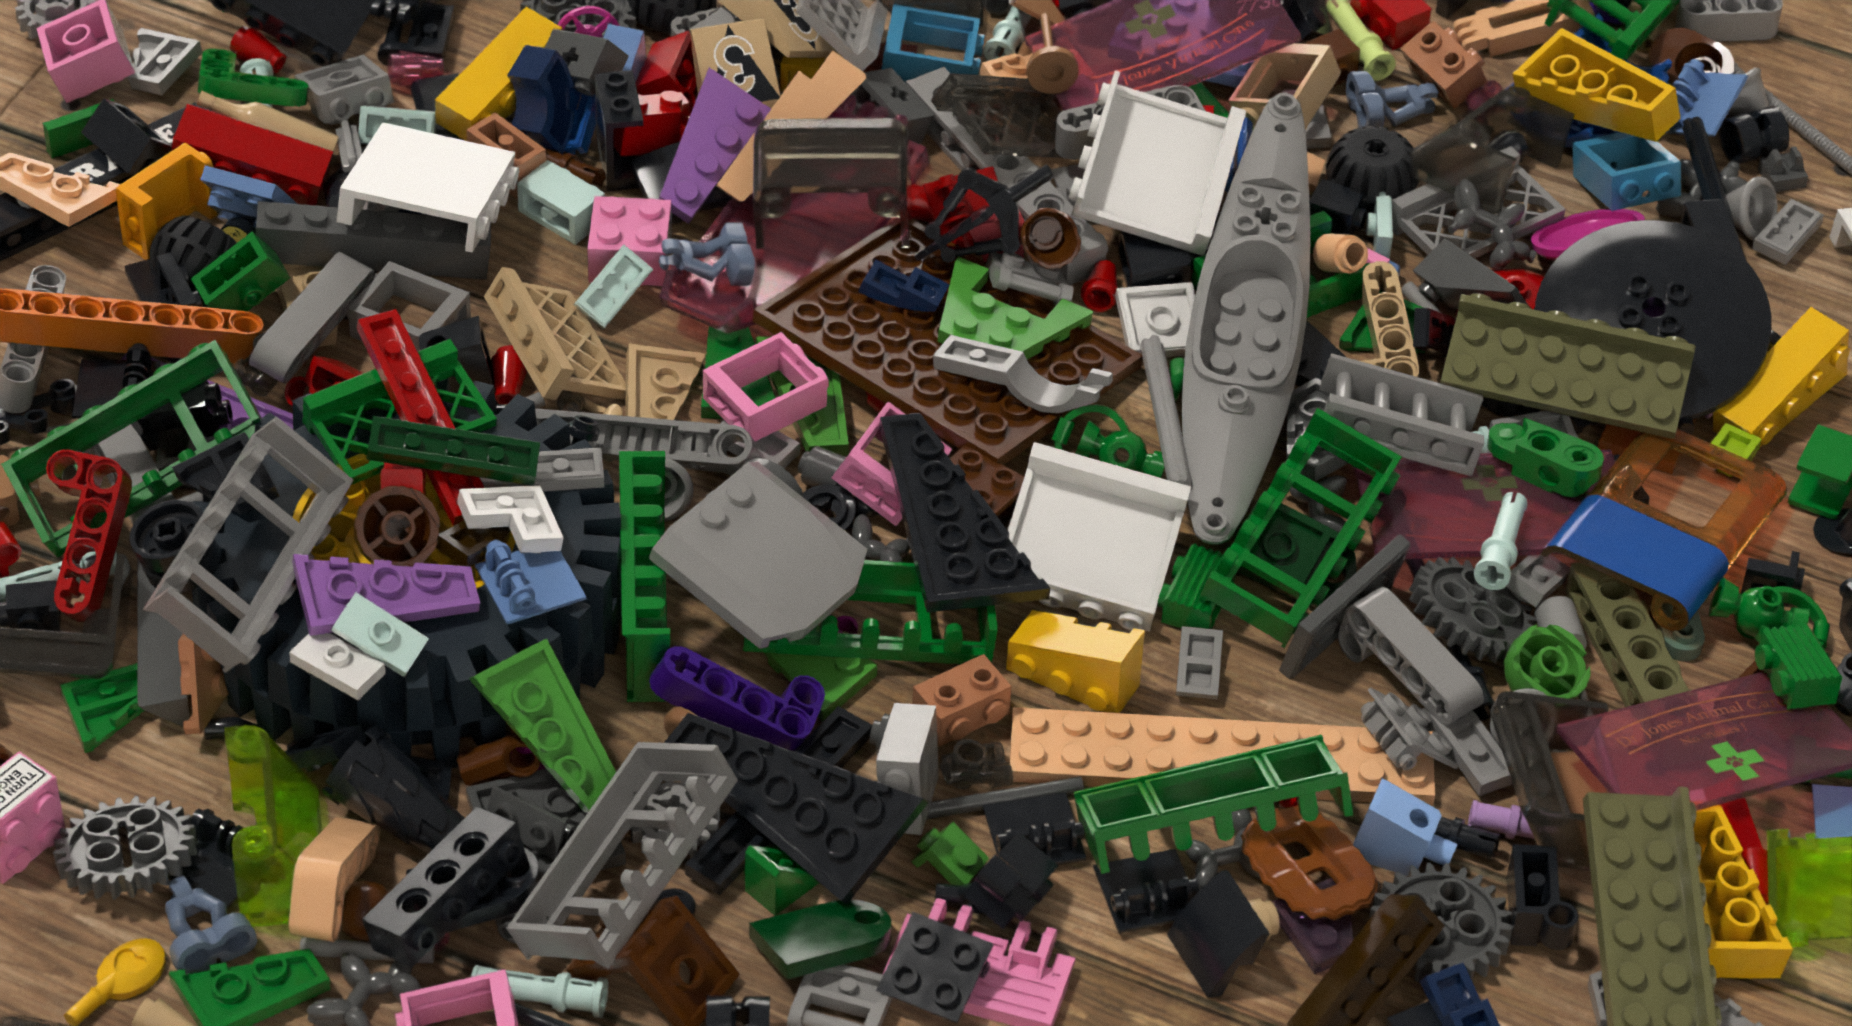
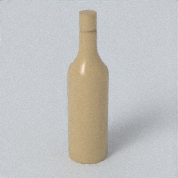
M201 91L196 105L212 112L331 151L334 150L338 140V135L259 102L234 104Z

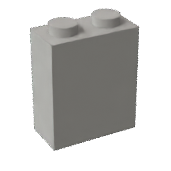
M894 703L876 759L878 782L929 801L904 834L922 835L939 777L937 712L935 705Z

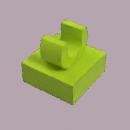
M1725 423L1709 445L1706 457L1718 462L1717 472L1732 478L1735 470L1741 473L1744 472L1759 451L1762 438Z

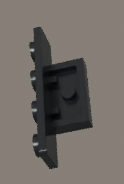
M172 252L156 256L158 273L151 269L150 259L125 266V274L139 301L202 307L198 292L191 291L186 268L178 266ZM167 357L170 364H174L182 359Z

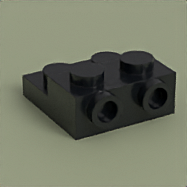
M206 380L182 394L205 438L213 437L218 430L228 428V424H232L233 412L229 400L222 401L218 383L209 384ZM171 402L131 424L150 451L193 445Z

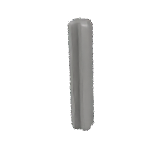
M348 120L341 121L342 127L335 129V133L338 135L337 144L342 169L344 172H351L363 152L357 126L349 125Z

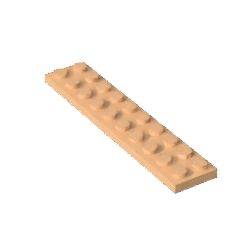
M1013 707L1009 782L1038 784L1081 777L1084 786L1097 787L1322 734L1325 745L1341 771L1348 773L1352 802L1371 803L1381 779L1391 782L1432 807L1435 800L1434 758L1421 753L1416 758L1417 763L1412 769L1405 771L1402 768H1397L1381 748L1380 742L1375 740L1367 727ZM1329 790L1316 792L1317 800L1335 801Z

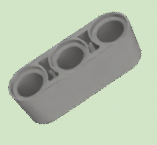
M1680 0L1675 28H1686L1696 31L1716 42L1771 39L1778 31L1783 0Z

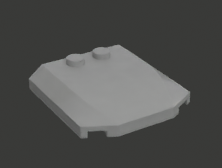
M748 462L672 524L652 548L649 559L760 649L768 647L770 641L787 638L789 642L802 639L850 598L856 590L867 548L761 463Z

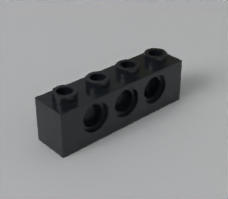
M479 807L472 810L362 919L373 951L413 967L526 854L516 823Z

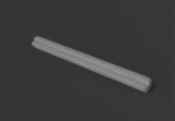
M1152 335L1150 339L1144 338L1141 341L1140 347L1166 477L1169 481L1191 486L1192 481L1164 345L1160 342V337Z

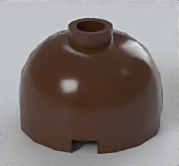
M387 486L370 494L359 506L353 523L354 540L361 554L372 564H374V560L392 561L394 566L413 567L415 563H423L435 550L438 542L440 518L433 503L422 492L404 486Z

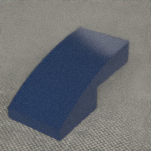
M875 259L858 292L899 308L935 312L950 284L917 267L914 268L910 277Z
M1464 962L1428 975L1420 980L1424 992L1443 1026H1500L1488 998L1480 1000Z

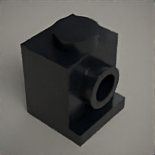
M56 580L6 585V602H0L1 627L10 628L11 637L53 633V639H62L61 610L54 601Z

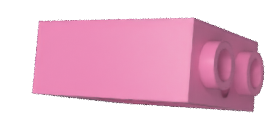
M782 332L703 370V399L728 425L744 428L755 442L827 406L829 381L826 373L822 368L816 367L804 355L801 347L793 344ZM777 370L796 387V389L759 407L740 389Z
M887 402L831 478L897 526L902 519V514L891 471L864 452L874 436L883 442L879 428L880 417L905 414L890 402ZM942 442L944 444V452L948 456L952 448Z
M506 969L401 993L400 998L403 1012L395 1013L397 1026H424L494 1009L497 1026H519L514 997Z

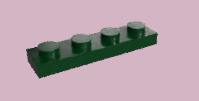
M373 416L367 460L534 486L540 442Z

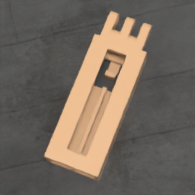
M1515 0L1475 11V15L1457 19L1453 23V28L1460 38L1464 49L1469 50L1472 48L1475 51L1487 49L1490 57L1546 43L1561 28L1573 33L1581 25L1565 14H1562L1549 27L1544 24L1550 12V9L1546 7L1549 0ZM1575 0L1573 2L1594 16V11L1588 0Z

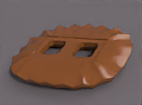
M1298 806L1275 809L1277 823L1273 830H1262L1255 818L1246 826L1241 834L1243 841L1242 853L1249 857L1251 867L1260 874L1262 883L1270 886L1276 897L1285 899L1292 911H1303L1312 920L1325 916L1335 921L1346 914H1355L1360 909L1369 908L1375 894L1378 893V880L1371 864L1365 860L1361 851L1353 846L1347 835L1341 833L1334 822L1326 820L1320 813H1318L1315 820L1305 821L1299 813ZM1295 841L1300 842L1311 855L1295 860L1285 850L1283 845ZM1318 871H1325L1337 885L1326 889H1319L1308 875Z

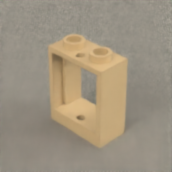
M1266 42L1228 100L1231 107L1246 110L1245 118L1248 117L1253 122L1254 128L1269 101L1267 98L1279 80L1302 81L1293 96L1301 105L1306 130L1341 74L1331 46Z

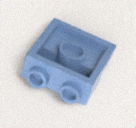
M206 165L200 179L211 189L207 205L218 213L217 218L224 222L232 218H242L253 223V226L256 228L258 201L298 204L276 184Z

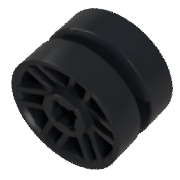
M169 500L156 504L142 513L131 528L129 537L131 547L154 588H157L203 514L201 509L192 502ZM215 538L198 563L212 575L216 572L221 561V551ZM189 578L180 593L193 590L199 586Z

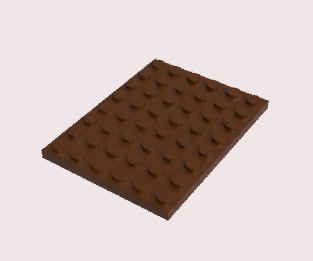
M901 214L754 309L753 322L774 335L782 332L793 344L799 345L806 355L884 403L890 402L905 414L921 413L936 435L959 449L966 445L995 463L1005 465L1032 446L1034 442L1039 441L1056 429L1060 417H1064L1071 411L1068 410L1061 413L1041 412L1026 406L1011 394L1005 385L934 369L933 355L942 345L937 340L949 287L935 312L899 308L858 292L875 259L910 277L914 268L917 267L948 284L951 282L955 261L958 257L986 267V262L973 254L957 256L950 263L944 262L941 259L940 249L917 261L914 256L933 243L934 240L925 235L926 227L905 214ZM952 242L948 243V246H952L954 248H961ZM989 275L988 281L978 292L989 294L994 299L1010 306L1024 308L1030 314L1043 319L1056 306L1054 302L1046 298L1007 288L1005 291L993 288ZM1090 324L1083 330L1079 326L1070 331L1069 337L1061 342L1052 340L1043 345V351L1027 361L1045 379L1065 386L1081 383L1087 378L1092 368L1112 372L1113 381L1109 386H1105L1100 391L1099 395L1101 397L1140 369L1143 357L1142 354Z

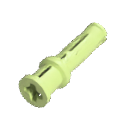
M1329 0L1326 4L1327 12L1332 16L1342 32L1360 48L1359 62L1363 63L1364 71H1367L1374 81L1383 80L1388 77L1395 69L1396 61L1390 52L1384 51L1381 38L1377 34L1368 31L1348 0H1335L1339 5L1338 8Z

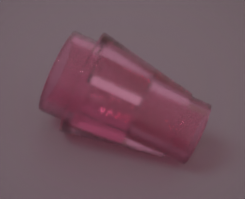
M399 50L398 54H389L390 83H398L399 87L411 85L417 79L442 76L444 73L442 58Z

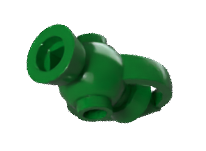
M1088 404L1075 408L1064 417H1060L1052 437L1054 448L1063 450V444L1067 445L1075 422L1072 421L1075 417L1087 412L1102 413L1112 418L1120 430L1114 431L1105 437L1100 433L1101 428L1089 420L1075 454L1089 458L1091 455H1096L1099 461L1162 478L1165 470L1162 452L1154 451L1153 454L1147 453L1146 445L1141 437L1130 431L1124 418L1112 408L1100 404ZM1118 449L1128 451L1129 458L1127 461L1118 459Z
M1722 578L1718 583L1710 602L1709 616L1728 618L1730 614L1734 615L1737 630L1742 636L1750 639L1755 638L1760 644L1762 631L1768 627L1771 630L1773 627L1779 629L1782 625L1785 628L1789 625L1794 627L1797 624L1802 626L1805 623L1808 624L1810 617L1814 622L1812 632L1824 649L1827 647L1830 624L1827 622L1819 605L1802 591L1786 586H1763L1749 588L1740 594L1739 587L1726 578ZM1783 603H1788L1798 608L1793 607L1790 611H1785Z

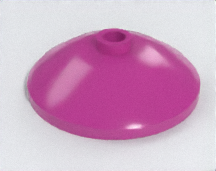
M1601 209L1570 215L1538 229L1531 238L1532 247L1540 256L1555 261L1567 248L1590 233L1619 223L1645 220V217L1637 211L1628 209L1614 211Z

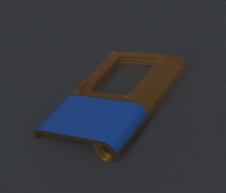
M1677 429L1675 439L1639 432L1548 542L1540 555L1548 558L1551 553L1563 554L1653 595L1651 613L1655 621L1665 629L1678 631L1687 626L1717 587L1720 580L1724 578L1787 494V486L1782 477L1776 472L1682 430ZM1670 449H1674L1705 463L1711 468H1717L1741 479L1716 513L1703 527L1694 526L1632 497ZM1663 603L1674 605L1671 618L1663 612Z

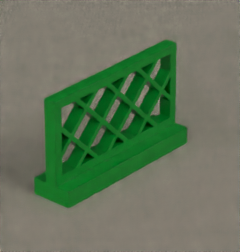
M451 339L418 351L435 388L438 382L452 376L460 384L457 394L436 388L442 401L453 404L449 417L455 429L480 433L496 426L497 418L458 361V350ZM376 369L303 397V424L310 434L315 432L335 465L354 480L351 485L380 474L381 470L384 469V462L370 460L368 464L353 470L346 460L349 451L365 455L368 453L369 444L354 441L358 428L371 431L373 420L362 418L364 412L373 408H379L389 411L386 418L391 419L397 413ZM459 406L477 410L481 418L471 422L455 417ZM336 423L352 426L347 438L330 434L326 427Z

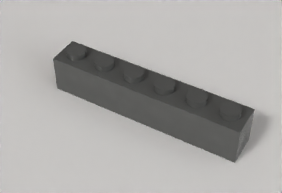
M258 201L255 234L276 252L282 264L325 267L337 252H342L372 268L374 271H381L390 261L424 275L487 280L491 248V222L486 240L480 239L472 253L465 251L468 223L425 214L362 209L351 226L337 222L338 207Z

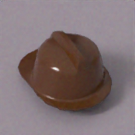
M1671 28L1661 33L1653 41L1649 52L1650 64L1652 66L1667 59L1671 60L1672 67L1667 72L1669 76L1668 82L1672 84L1679 80L1678 77L1683 70L1684 64L1690 63L1692 59L1699 60L1704 64V72L1733 74L1735 70L1734 57L1728 48L1696 31L1686 28Z

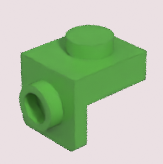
M952 822L940 832L935 827L929 830L916 844L921 851L911 862L918 868L926 861H929L950 884L965 885L970 882L988 861L989 857Z

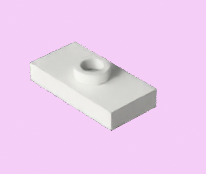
M330 633L313 636L308 634L289 652L292 664L357 700L385 675V664Z

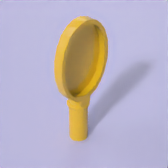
M140 938L128 941L111 951L97 970V985L91 987L90 991L64 1014L67 1023L71 1026H78L101 1004H105L108 999H129L153 986L162 975L166 964L164 949L160 943L152 939Z

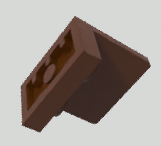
M964 445L950 457V460L954 465L959 464L966 474L965 480L973 491L976 489L979 491L996 516L1001 515L1011 521L1025 476L1000 463L993 462L978 451Z

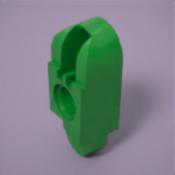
M1524 417L1522 426L1513 422L1511 424L1499 423L1492 426L1488 433V450L1492 453V456L1513 465L1511 475L1549 493L1554 491L1562 496L1576 497L1584 494L1601 477L1604 456L1598 447Z

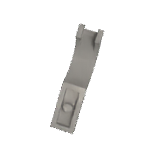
M950 335L933 355L934 369L1005 385L1011 394L1022 403L1041 412L1061 413L1095 403L1100 398V391L1105 386H1109L1113 381L1112 372L1092 368L1087 378L1079 384L1065 386L1053 383L1039 375L1032 368L1022 351Z

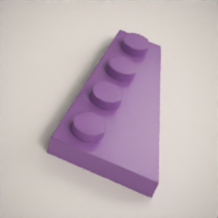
M710 67L708 68L659 199L671 200L673 214L686 223H690L771 108Z
M293 554L292 565L310 636L334 633L331 631L333 625L355 592L402 622L479 611L480 600L471 566L415 563L413 567L394 566L392 561L374 560V564L348 562V558L330 556V561L311 560L309 555Z

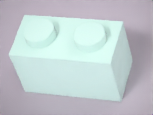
M549 160L545 161L517 183L518 211L575 245L590 233L594 197H605V193L596 186L590 185L567 169L561 168Z

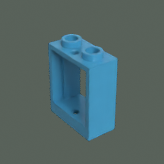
M893 4L882 69L892 68L906 83L908 80L945 67L955 79L957 78L961 81L964 89L968 92L970 79H978L981 58H975L974 55L982 56L985 38L984 34H978L980 19ZM906 40L965 50L964 61L901 51L902 42Z
M1622 132L1573 142V177L1611 211L1681 196V161L1660 143ZM1648 190V194L1642 197L1643 192Z

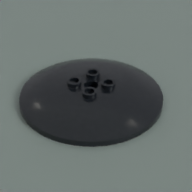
M1658 220L1630 221L1611 225L1576 241L1554 261L1547 271L1538 290L1534 310L1547 313L1553 310L1561 311L1568 314L1571 318L1584 321L1598 319L1605 321L1609 326L1625 330L1627 328H1639L1648 332L1649 335L1662 338L1676 336L1685 339L1690 344H1694L1696 348L1678 423L1708 415L1739 396L1751 384L1764 363L1772 330V316L1766 291L1753 268L1737 251L1705 231L1680 223ZM1648 306H1658L1664 313L1658 317H1650L1643 312V309Z

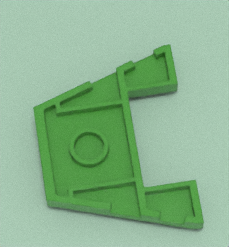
M958 257L952 273L937 342L943 344L950 335L1022 351L1028 360L1042 352L1043 345L1050 341L1061 342L1069 337L1070 331L1079 326L1083 330L1088 327L1092 322L1093 311L1062 298L1045 319L1030 314L1024 308L1010 306L986 293H978L988 281L989 269Z

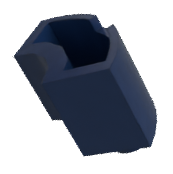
M525 45L507 75L514 86L517 99L512 125L539 145L562 154L572 131L575 114L574 110H570L569 88H574L570 71L557 50Z

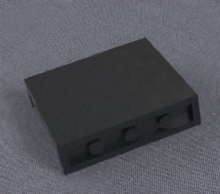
M376 0L208 1L218 10L229 12L244 20L252 29L262 30L273 36L283 46L294 48L309 56L317 65L327 66L342 61L369 17L371 6Z

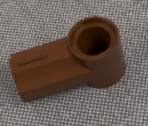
M513 729L505 737L466 750L457 756L460 775L466 786H473L510 776L528 777L537 771L540 761L533 752L531 754H522L515 749L516 747H528Z

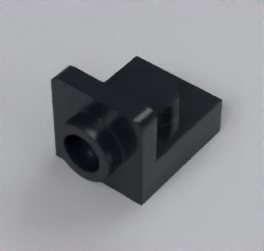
M1792 551L1789 565L1748 558L1741 594L1749 588L1763 586H1786L1801 591L1805 569L1798 567L1800 552ZM1783 603L1785 607H1789L1788 603Z

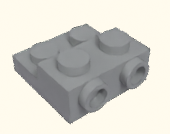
M365 55L294 75L295 79L308 83V99L310 100L312 113L324 124H340L341 121L348 120L351 115L360 113V106L362 105L385 107L388 104L394 103L389 75Z

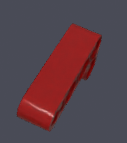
M60 450L55 452L47 462L46 472L48 478L64 493L80 498L54 591V601L56 606L71 620L87 622L92 620L101 608L132 491V479L113 459L73 450ZM77 464L78 470L76 475L70 480H62L64 469L69 465ZM109 473H117L116 483L110 488L102 489L101 482L103 478ZM106 512L107 519L105 523L99 528L92 529V518L97 513ZM88 552H96L94 564L86 569H82L80 567L82 557ZM77 577H79L80 579H82V580L80 581V583H79L78 581H76V578H77ZM82 594L84 596L83 602H75L73 606L71 604L72 598L77 599Z

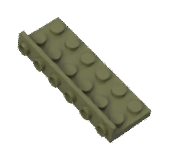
M1462 294L1440 383L1481 394L1486 398L1675 439L1696 346L1676 336L1662 338L1649 335L1648 332L1639 328H1627L1625 330L1609 326L1605 321L1598 319L1584 321L1571 318L1568 314L1561 311L1553 310L1547 313L1531 309L1530 306L1520 302L1506 304L1493 301L1490 297L1483 294H1471L1470 296Z
M1678 787L1672 796L1588 792L1583 798L1607 1026H1721V1012L1719 1007L1715 1006L1713 994L1716 985V970L1713 965H1710L1708 953L1711 943V929L1709 924L1705 923L1703 912L1706 902V888L1704 883L1700 882L1698 871L1701 861V847L1698 842H1695L1693 827L1696 821V806L1694 802H1690L1688 787Z

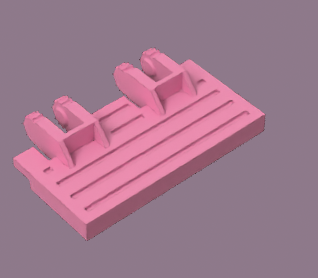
M937 898L928 918L942 923L947 913L946 900ZM962 906L953 928L968 932L973 907ZM907 914L885 970L911 917L910 914ZM1020 921L1010 945L1008 956H1005L1009 940L973 931V936L991 942L994 946L987 959L990 962L989 971L984 979L978 978L963 1013L1012 1026H1054L1075 964L1074 957L1057 953L1052 968L1047 967L1055 946L1057 929L1046 928L1036 953L1024 950L1030 939L1031 925L1030 922Z

